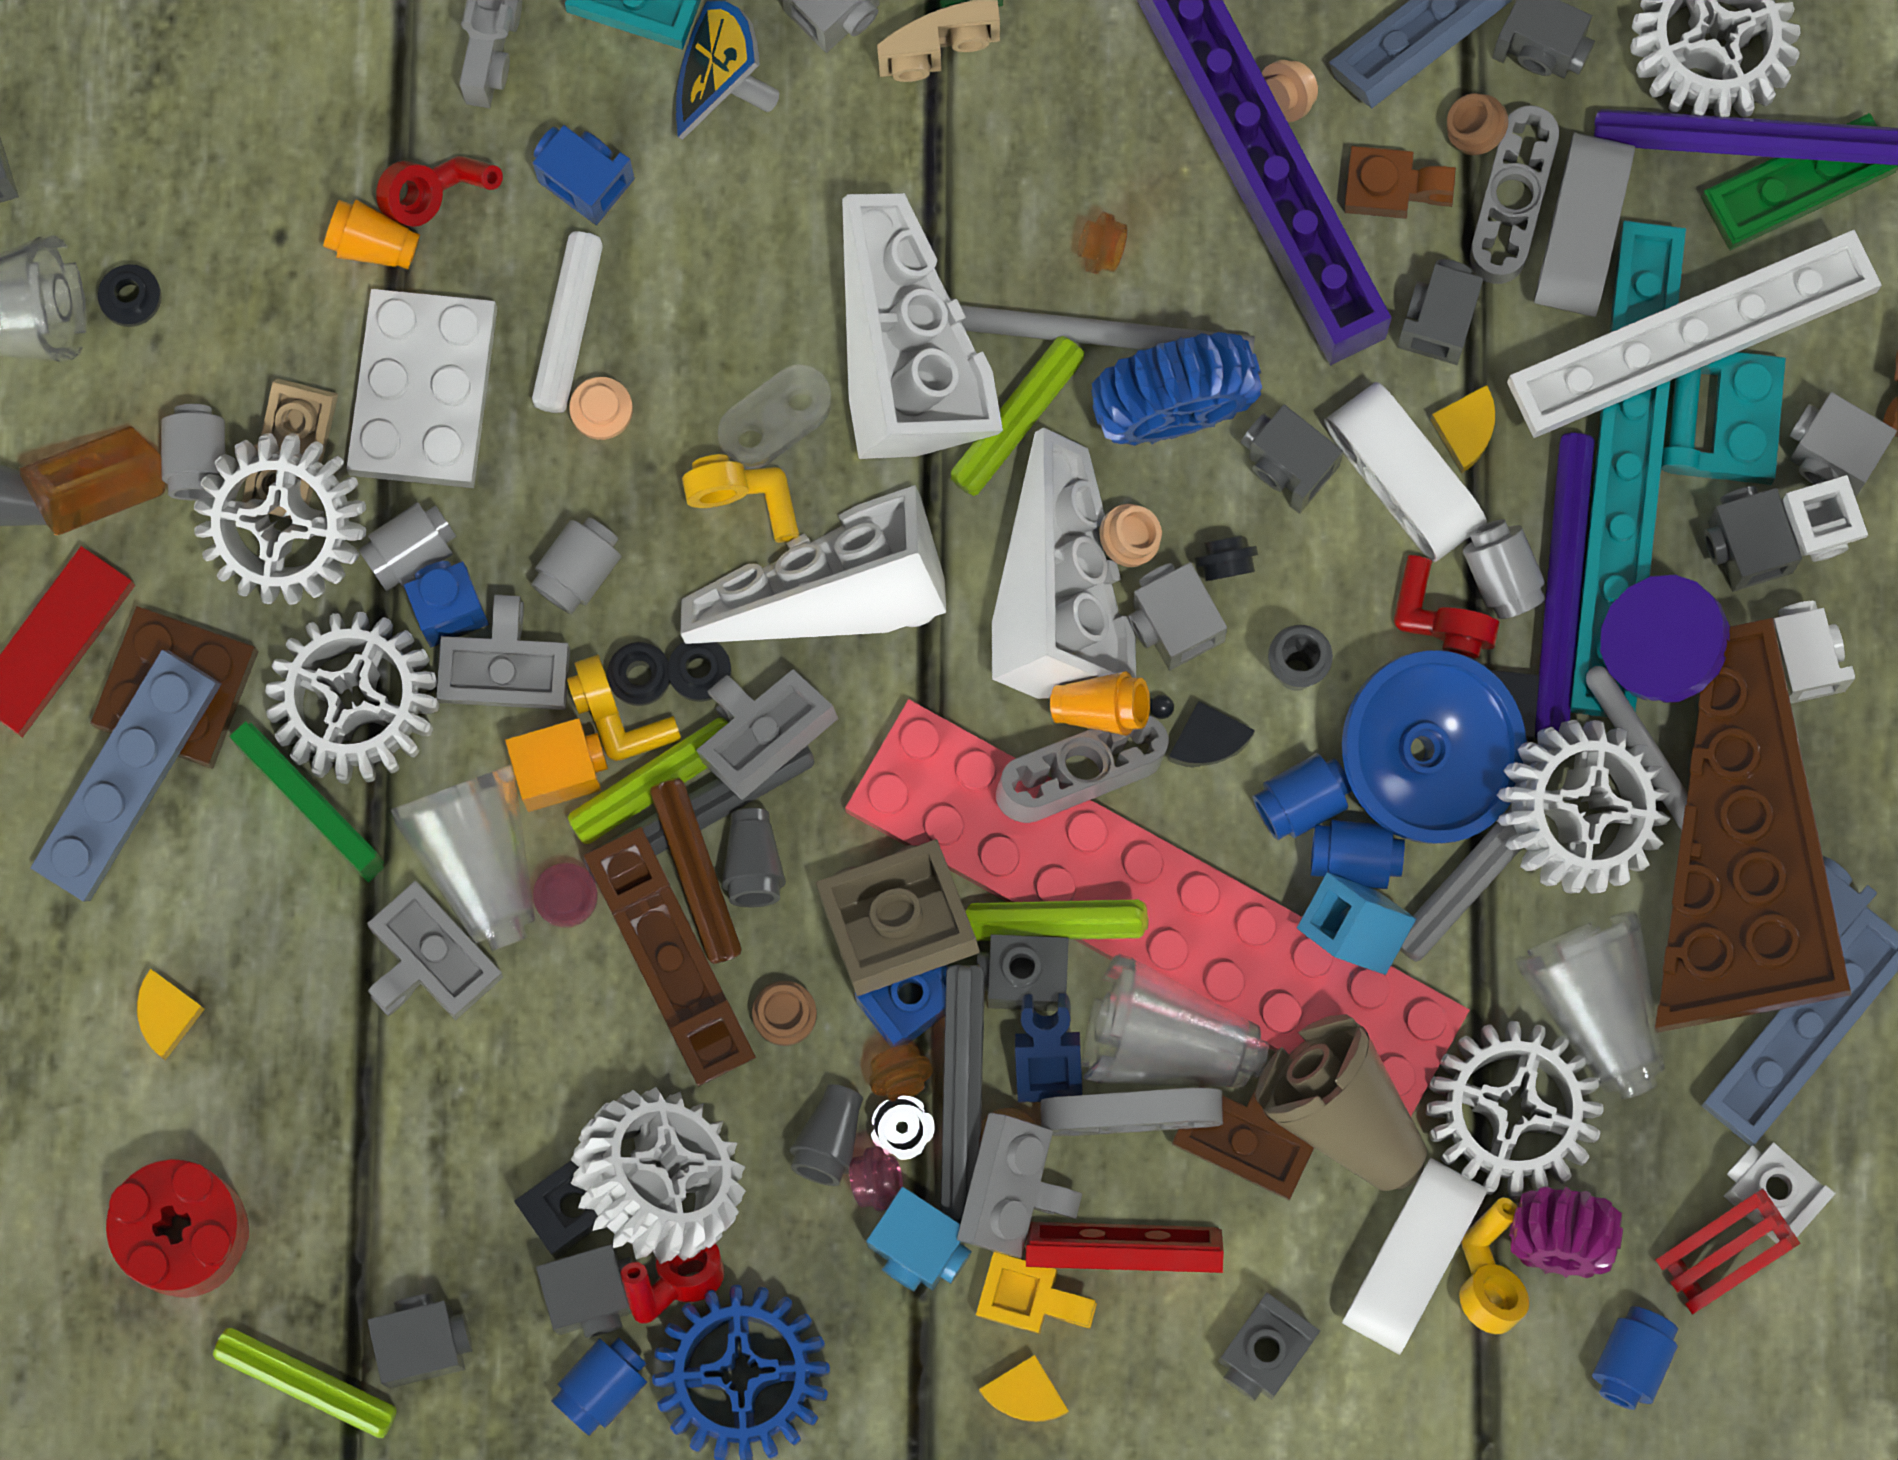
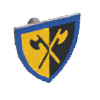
M706 1L692 31L682 61L676 91L677 135L682 140L730 93L765 112H770L776 106L779 99V91L750 75L760 65L754 27L742 9L726 1Z

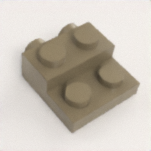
M937 839L921 845L903 847L893 855L859 867L844 868L833 876L816 882L826 916L857 996L980 953L976 937Z

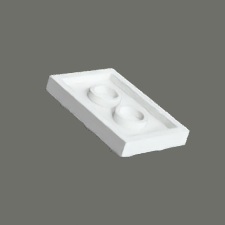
M371 289L347 462V471L350 476L474 488L498 309L495 301Z

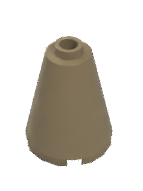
M1347 1014L1328 1016L1303 1028L1298 1033L1305 1041L1290 1054L1281 1047L1271 1057L1259 1077L1255 1096L1257 1102L1262 1106L1265 1115L1381 1191L1404 1189L1413 1184L1423 1172L1427 1147L1366 1029Z

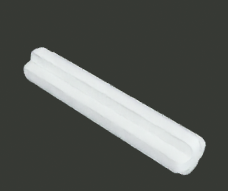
M574 231L568 236L532 396L534 406L546 412L563 413L567 408L603 248L600 237L591 233Z

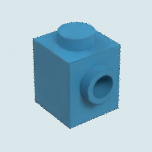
M1327 872L1297 929L1335 958L1386 975L1413 927L1416 918L1379 891Z
M903 1186L866 1241L869 1249L887 1260L882 1271L912 1291L916 1290L920 1282L934 1290L941 1278L952 1284L972 1253L970 1249L963 1245L964 1242L957 1240L960 1228L959 1223Z

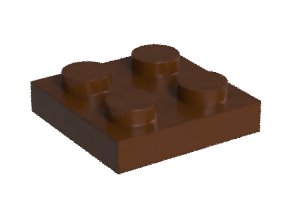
M136 606L91 724L94 728L111 734L162 650H169L222 683L178 755L179 758L213 769L258 651L254 646Z

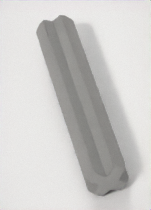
M1498 822L1413 915L1416 921L1400 948V951L1405 956L1415 962L1420 961L1521 850H1509L1505 846L1508 839L1517 834L1514 825L1502 826Z

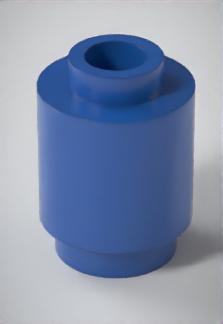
M1315 753L1263 783L1264 790L1252 797L1264 824L1278 841L1289 834L1293 838H1297L1313 829L1315 825H1320L1348 809L1345 795L1351 793L1352 789L1345 771L1335 758L1325 762L1318 753Z
M1331 820L1330 826L1315 825L1310 876L1325 877L1328 872L1369 888L1388 889L1390 877H1402L1405 839L1393 838V833L1383 828L1380 824Z
M1631 1306L1625 1318L1617 1319L1592 1374V1377L1602 1385L1599 1394L1608 1401L1630 1410H1635L1638 1402L1652 1404L1678 1348L1676 1342L1673 1341L1678 1327L1655 1312Z
M619 1337L610 1346L599 1338L560 1380L557 1385L562 1389L551 1402L583 1432L590 1436L599 1425L606 1429L648 1383L639 1374L647 1363Z

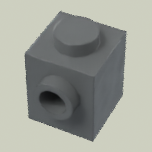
M1748 486L1720 498L1721 505L1716 506L1708 520L1710 528L1704 529V540L1713 564H1723L1732 592L1793 574L1802 560V556L1778 489L1774 488L1758 493L1756 486Z
M991 934L990 952H980L977 954V966L983 967L985 971V991H988V1008L1021 1010L1024 995L1032 994L1034 1010L1057 1011L1058 994L1067 992L1069 938Z
M611 1244L536 1266L553 1330L558 1335H563L583 1329L585 1338H591L621 1329L623 1326L620 1317L632 1314L621 1279V1270L625 1265L632 1263L631 1257L619 1259L617 1250Z
M422 1294L394 1302L395 1313L367 1319L380 1381L382 1385L389 1389L466 1370L462 1354L473 1351L464 1313L453 1315L452 1306L445 1301L434 1303L433 1294Z

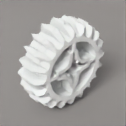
M1641 0L1640 6L1644 12L1635 15L1631 27L1633 31L1639 34V36L1632 40L1630 46L1632 55L1644 57L1638 63L1636 72L1638 78L1656 76L1649 90L1652 98L1662 96L1666 92L1673 95L1668 107L1671 113L1678 112L1684 102L1694 106L1691 115H1704L1706 109H1713L1715 116L1729 117L1731 106H1733L1741 117L1747 118L1754 111V101L1766 107L1773 102L1776 95L1773 87L1782 89L1788 84L1791 74L1786 67L1795 66L1800 54L1798 49L1791 45L1797 42L1801 34L1800 25L1787 22L1795 10L1793 2L1775 3V0ZM1718 2L1730 4L1741 11L1726 10ZM1687 6L1691 14L1688 21L1691 30L1682 34L1680 42L1669 45L1666 30L1667 22L1677 11ZM1707 33H1710L1713 39L1706 41L1704 37ZM1761 35L1764 50L1763 60L1753 70L1744 74L1740 67L1743 59L1740 49L1748 46L1752 37ZM1725 39L1726 44L1721 47L1718 41ZM1689 69H1703L1710 73L1714 79L1702 77Z
M266 433L259 437L258 451L248 440H244L235 445L237 460L227 454H223L215 461L221 476L208 474L202 479L201 486L215 498H200L195 502V511L211 517V521L203 522L195 527V535L201 538L213 536L215 544L203 551V559L211 561L221 555L227 565L219 570L217 574L218 580L224 582L238 573L242 576L238 585L239 595L247 596L257 584H260L262 602L271 604L276 600L281 586L287 603L290 605L297 604L302 599L303 587L308 594L316 598L325 592L323 577L334 584L339 583L345 577L343 567L338 561L353 564L358 559L360 554L357 549L345 540L355 541L365 537L366 528L361 524L350 522L349 517L362 514L366 510V504L360 500L347 502L345 494L356 488L359 483L355 477H348L339 483L333 475L344 464V461L339 456L334 457L325 465L318 462L323 452V444L315 441L311 443L302 455L300 454V440L297 434L290 433L282 442L281 450H279L273 434ZM263 470H277L276 481L269 486L266 500L251 499L247 503L235 501L241 485L250 474ZM296 476L306 481L316 491L324 505L327 517H324V511L313 509L304 502L300 491L301 480L297 479ZM278 506L283 507L287 511L283 517L290 515L292 518V525L282 532L274 527L277 521L270 522L268 514ZM236 527L250 530L257 537L260 543L259 558L245 546ZM314 535L326 537L321 552L313 562L297 567H284L285 556L291 552L294 538L310 539Z
M357 612L353 618L352 628L346 629L340 614L333 613L329 619L331 632L322 634L319 627L314 622L306 625V631L312 641L305 647L297 639H288L286 646L295 657L294 661L289 662L284 659H275L272 664L274 671L285 678L286 681L268 683L265 690L270 698L283 702L273 705L267 709L266 713L271 723H285L275 733V738L281 746L296 743L290 757L297 765L306 763L314 756L311 771L316 777L323 778L329 772L332 765L336 763V778L340 783L344 784L349 783L352 778L353 766H359L364 780L372 782L376 776L373 763L382 760L390 773H395L399 770V764L393 753L400 748L406 755L413 758L419 753L418 747L409 738L411 733L413 732L420 736L431 735L433 731L431 724L418 715L431 714L439 710V703L436 698L422 694L435 688L438 680L433 672H419L425 668L430 659L424 649L409 652L414 638L407 630L398 633L391 639L393 624L389 619L382 617L372 631L369 632V619L364 612ZM362 652L361 655L355 654L349 665L341 671L329 672L320 669L325 662L338 655ZM382 658L393 664L400 672L403 689L400 707L390 703L386 696L376 692L377 682L380 677L377 667ZM359 686L370 703L363 701L361 705L356 707L352 702L353 709L347 710L335 692L342 694L343 691L349 689L353 694L352 687ZM306 689L315 692L319 699L328 703L329 707L324 719L328 727L323 738L314 734L306 725L303 713V699ZM376 723L385 727L388 725L380 734L367 741L355 744H342L344 740L350 741L355 731L364 724Z
M1577 720L1562 722L1559 732L1553 727L1542 729L1537 734L1538 744L1533 742L1523 743L1517 749L1524 764L1511 763L1503 770L1516 784L1515 787L1499 790L1497 796L1504 802L1512 803V812L1500 815L1497 822L1502 826L1514 825L1517 834L1510 837L1505 846L1509 850L1526 848L1527 852L1522 858L1520 868H1523L1525 871H1533L1541 867L1540 883L1552 886L1557 885L1561 881L1563 891L1571 894L1580 893L1584 886L1591 894L1605 892L1608 881L1613 886L1625 885L1630 881L1629 869L1642 871L1650 865L1643 850H1658L1664 844L1652 831L1653 826L1666 825L1671 819L1665 813L1656 811V801L1664 800L1670 792L1661 788L1653 789L1651 779L1657 776L1662 767L1649 766L1648 768H1643L1640 762L1645 755L1647 746L1636 745L1628 749L1626 747L1627 731L1615 728L1606 733L1604 722L1598 720L1586 722L1583 728ZM1575 755L1574 769L1567 771L1563 787L1560 790H1545L1547 782L1556 767L1569 756ZM1608 774L1614 779L1621 798H1618L1612 792L1609 786ZM1583 797L1581 802L1588 801L1589 809L1600 810L1604 813L1583 817L1586 812L1579 813L1577 805L1564 803L1563 801ZM1545 815L1555 821L1559 833L1558 841L1551 833ZM1610 823H1621L1612 844L1602 854L1592 859L1593 844H1600V837L1604 827Z
M1510 1021L1505 1031V1042H1500L1494 1027L1486 1025L1481 1029L1483 1049H1480L1473 1039L1464 1036L1459 1040L1458 1047L1466 1061L1463 1062L1450 1054H1445L1441 1059L1440 1065L1448 1074L1454 1077L1453 1080L1444 1077H1433L1430 1081V1090L1447 1097L1446 1101H1433L1426 1106L1427 1116L1446 1118L1447 1121L1446 1124L1438 1125L1429 1133L1431 1141L1440 1142L1452 1138L1455 1145L1445 1151L1441 1156V1160L1445 1165H1449L1463 1155L1470 1163L1462 1170L1461 1176L1469 1180L1474 1178L1479 1169L1488 1173L1483 1184L1485 1189L1488 1190L1486 1194L1492 1195L1496 1191L1500 1177L1508 1178L1510 1198H1519L1522 1195L1524 1188L1523 1178L1526 1177L1529 1178L1532 1189L1538 1191L1539 1188L1548 1187V1180L1545 1174L1547 1170L1555 1180L1564 1184L1571 1178V1173L1563 1158L1565 1157L1580 1166L1584 1165L1589 1159V1154L1576 1143V1139L1593 1143L1599 1139L1600 1131L1594 1126L1582 1122L1583 1118H1595L1603 1113V1104L1583 1101L1582 1096L1592 1093L1599 1087L1598 1079L1589 1077L1577 1081L1574 1074L1579 1072L1588 1061L1583 1054L1575 1056L1568 1064L1559 1057L1569 1044V1040L1565 1037L1560 1036L1550 1050L1541 1046L1545 1037L1544 1026L1536 1025L1529 1036L1528 1042L1521 1041L1519 1022ZM1505 1059L1519 1060L1516 1072L1513 1074L1511 1082L1506 1086L1491 1087L1484 1084L1482 1088L1466 1083L1474 1072L1491 1062ZM1538 1067L1545 1071L1559 1087L1565 1102L1566 1116L1556 1113L1557 1108L1544 1103L1537 1095L1535 1085ZM1523 1081L1524 1085L1520 1094V1098H1522L1521 1109L1530 1113L1532 1118L1528 1121L1522 1116L1509 1131L1506 1139L1505 1133L1509 1123L1506 1121L1507 1110L1498 1106L1497 1100L1501 1098L1507 1103ZM1462 1103L1472 1106L1473 1112L1483 1115L1491 1123L1493 1140L1490 1153L1482 1148L1468 1131L1463 1118ZM1549 1131L1562 1136L1555 1148L1538 1158L1524 1161L1509 1160L1512 1149L1522 1133L1537 1132L1545 1134Z
M657 1087L650 1091H645L641 1096L632 1090L629 1093L623 1094L617 1101L613 1100L611 1103L604 1104L594 1115L595 1119H591L581 1130V1135L578 1138L581 1143L574 1149V1155L571 1158V1161L579 1167L574 1172L571 1184L587 1191L581 1197L578 1208L594 1209L598 1217L595 1219L593 1230L608 1227L614 1233L613 1248L623 1246L626 1242L631 1243L636 1260L647 1257L653 1251L660 1264L671 1261L677 1255L684 1261L687 1258L694 1257L706 1247L711 1248L723 1236L722 1232L726 1231L734 1223L736 1215L739 1213L736 1206L742 1201V1196L746 1192L737 1183L742 1178L745 1166L730 1160V1157L735 1153L737 1143L722 1141L718 1135L723 1121L709 1124L703 1119V1104L693 1106L690 1110L685 1108L681 1091L674 1095H669L664 1100ZM634 1138L636 1149L631 1153V1157H621L622 1140ZM686 1193H695L696 1195L694 1212L683 1213L682 1201L686 1198Z

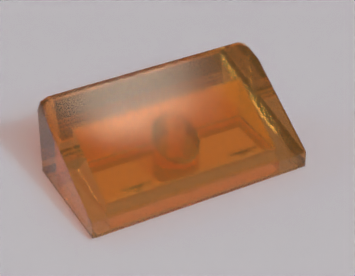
M132 426L20 468V476L47 526L55 535L64 534L154 499L165 492V482L162 481L161 455Z

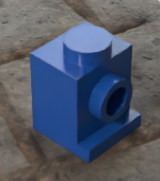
M565 125L561 129L552 127L541 138L534 150L533 156L536 159L533 161V166L538 183L596 226L635 179L630 158L620 152L613 161L610 160L613 156L612 151L601 140L586 131L579 137Z
M450 561L430 564L415 573L416 580L404 584L420 629L430 648L441 643V636L460 637L489 625L464 562L451 565Z
M946 965L857 996L855 993L857 1005L895 1054L945 1016L946 970L948 968ZM915 983L922 988L923 996L915 1004H905L898 997L899 989L904 984Z

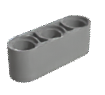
M1577 132L1573 133L1534 298L1535 304L1596 317L1633 162L1634 145Z

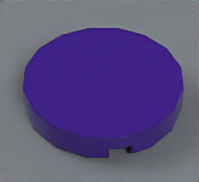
M1678 575L1650 576L1628 587L1610 606L1601 627L1600 653L1609 674L1632 696L1643 700H1661L1663 703L1680 702L1703 691L1720 673L1726 659L1724 652L1727 647V640L1729 641L1730 625L1721 604L1698 582Z

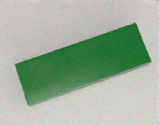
M1871 113L1847 123V125L1877 126ZM1775 157L1704 190L1701 198L1727 247L1731 251L1896 173L1898 165Z
M245 721L229 736L253 765L368 883L384 869L382 865L384 862L379 854L251 722L248 724Z

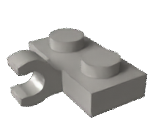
M522 0L466 1L461 26L468 32L469 42L459 84L467 105L491 108L494 89H504L510 64L509 53L503 52L504 43L509 31L516 32L518 29L522 11Z
M495 595L492 639L441 636L436 699L439 703L566 710L568 687L566 678H568L570 646L568 643L520 641L524 620V602H521L520 596Z
M794 669L755 701L732 678L726 675L710 688L708 693L719 704L716 707L718 714L729 723L700 746L697 752L702 763L743 800L838 720V716L833 705Z
M416 881L367 923L369 929L400 961L368 990L372 995L371 999L388 1017L398 1010L421 984L456 1021L503 978L502 972Z
M988 1114L957 1236L958 1241L1004 1255L1021 1258L1033 1209L1054 1215L1056 1213L1076 1219L1082 1193L1040 1182L1053 1134L1052 1130L1006 1115Z

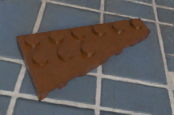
M1773 618L1730 626L1729 641L1727 640V647L1724 652L1726 659L1721 671L1700 692L1699 717L1695 746L1692 751L1687 805H1685L1674 883L1673 908L1668 945L1666 946L1663 964L1664 974L1660 1004L1658 1005L1655 1023L1657 1033L1852 995Z

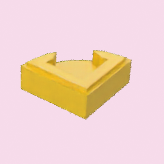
M1487 385L1433 413L1431 416L1432 424L1461 473L1468 470L1480 459L1493 433L1495 406Z
M150 969L139 990L137 1017L145 1040L166 1061L205 1009Z
M1035 1355L979 1389L981 1395L993 1408L1018 1420L1046 1422L1069 1413Z

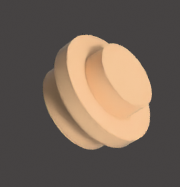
M1278 60L1266 66L1262 71V75L1287 122H1294L1306 116L1318 96V84L1312 71L1299 61Z
M595 377L586 380L576 388L570 400L569 410L572 422L579 432L592 439L606 440L619 435L626 429L632 418L633 405L629 392L620 382L608 377Z
M1123 504L1115 507L1104 516L1099 534L1104 551L1114 562L1125 567H1138L1147 563L1156 555L1162 538V529L1159 520L1149 509L1134 504Z

